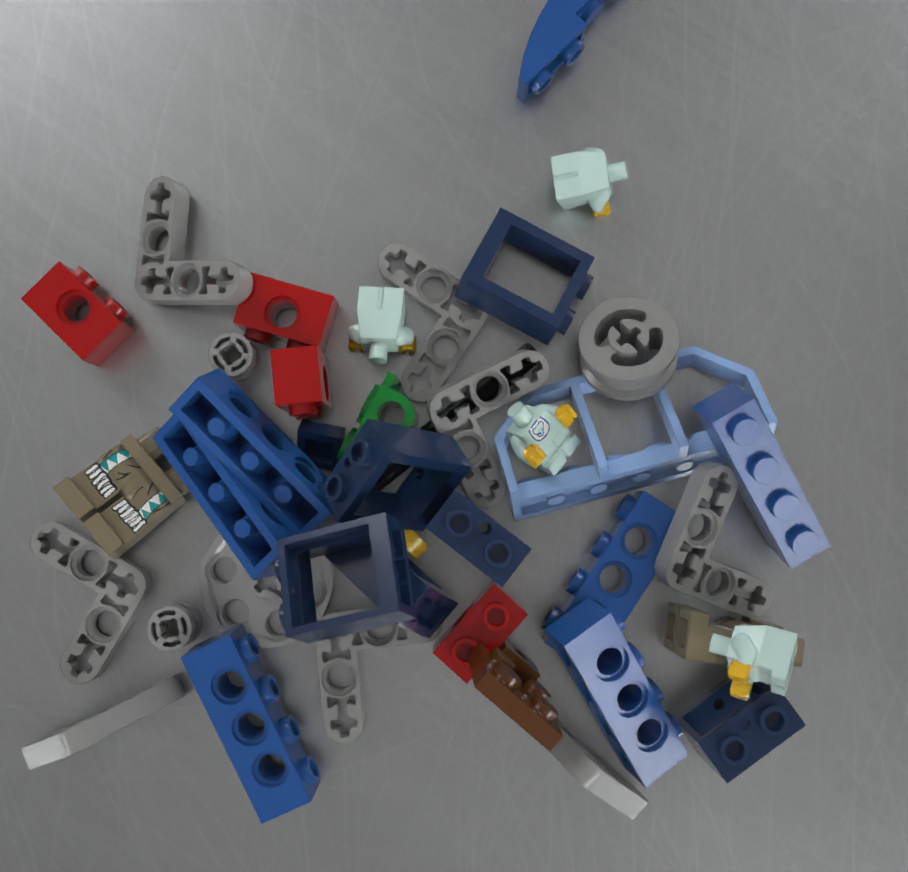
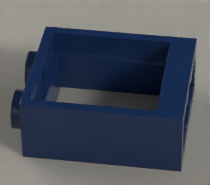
M500 207L464 271L455 297L548 346L556 332L565 335L576 314V311L569 307L575 297L582 300L588 291L594 276L587 272L595 257ZM504 242L571 277L553 314L485 278Z
M367 419L320 489L337 522L344 523L387 512L403 523L404 529L424 531L428 523L473 466L452 435ZM390 462L414 466L395 493L371 490Z
M457 490L452 492L425 527L501 587L505 585L532 549ZM483 523L488 524V530L485 532L480 531V526Z
M387 512L277 539L278 556L275 559L274 567L276 576L281 583L283 603L279 608V619L286 637L305 643H312L417 619L404 525ZM371 544L379 607L317 621L310 559Z
M371 544L324 555L379 607ZM408 558L417 619L396 623V625L430 639L459 603Z
M727 677L674 716L680 724L683 734L696 752L727 784L806 726L787 698L772 693L771 686L763 682H754L750 699L742 700L730 695V687L733 680ZM716 699H721L722 706L718 709L714 708L713 702Z

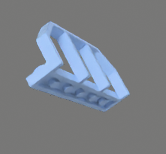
M696 346L678 350L676 370L693 366L743 387L748 394L755 398L774 434L778 420L753 369ZM583 375L540 386L538 389L521 396L518 402H521L524 406L530 405L535 407L539 404H549L571 398L594 464L583 467L572 465L562 469L555 476L549 475L542 478L527 477L517 482L507 452L510 441L505 431L513 422L509 416L494 437L495 448L507 485L514 521L692 474L695 467L703 462L711 461L722 465L724 463L706 431L694 433L686 438L665 387L654 394L653 397L672 443H655L640 452L625 456L623 454H614L605 458L583 394L595 392L596 390L587 383Z

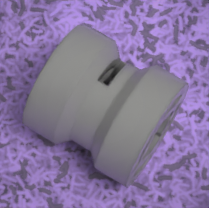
M225 332L212 341L208 350L212 368L215 370L221 368L233 381H247L253 378L260 369L261 354L258 348L241 334Z
M175 602L157 609L150 616L147 623L149 641L162 651H175L194 642L200 636L203 629V617L200 610L188 602Z

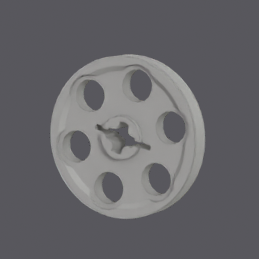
M219 533L205 553L199 577L201 599L212 622L221 632L237 626V624H233L228 620L225 611L230 601L235 599L241 600L246 604L249 612L243 626L247 634L251 633L254 635L260 648H275L296 641L286 637V634H274L268 626L269 615L273 611L279 610L280 605L283 603L282 595L279 592L281 591V583L277 576L273 580L277 585V590L271 587L262 590L259 587L262 579L252 580ZM324 555L310 559L312 578L316 579L322 586V596L315 602L317 621L325 615L331 603L335 587L334 565ZM221 557L232 559L237 567L236 575L230 582H223L215 576L214 565Z

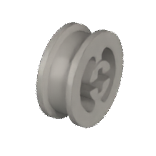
M617 297L597 305L584 318L578 334L580 368L587 383L598 393L622 401L640 400L658 393L670 382L677 367L680 335L675 319L663 306L642 297ZM608 337V345L605 347H599V345ZM657 349L659 352L648 361V351Z

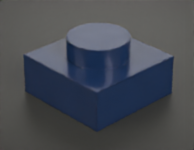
M302 419L297 430V446L318 468L332 471L339 461L337 455L345 440L346 428Z

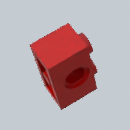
M58 261L21 300L83 361L99 367L136 331L125 320L130 314L111 296L104 300L94 290L99 283L81 266L73 270ZM88 302L89 312L83 320L77 321V309L82 304Z
M250 272L253 277L252 291L245 301L238 304L233 320L235 325L245 331L244 337L265 345H269L271 339L287 343L286 348L317 345L325 354L339 307L336 298L329 294ZM286 308L295 309L296 319L290 326L282 328L276 325V317L280 311Z
M317 345L270 350L275 406L289 413V416L296 417V420L302 421V419L323 418L322 411L334 410L329 359Z
M491 580L434 644L432 653L467 684L472 679L467 655L479 642L490 651L494 647L499 648L529 614L495 581Z

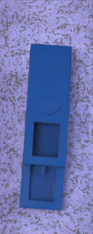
M548 0L535 23L523 55L516 95L521 102L531 93L535 95L542 93L554 78L553 73L563 63L569 66L581 55L585 48L583 41L587 26L599 15L604 6L602 3L605 0Z

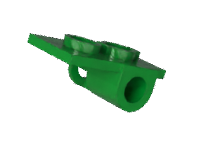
M388 372L381 385L375 384L356 420L360 426L358 429L353 427L348 433L337 455L338 460L343 456L367 419L385 422L384 419L387 412L393 408L405 410L402 426L418 427L417 411L408 398L397 392L401 382L396 375Z

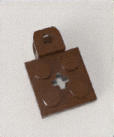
M508 639L499 648L494 647L492 651L479 642L467 655L474 687L550 752L563 738V734L556 720L559 713L549 702L551 695L537 681L541 676L538 668L526 654Z

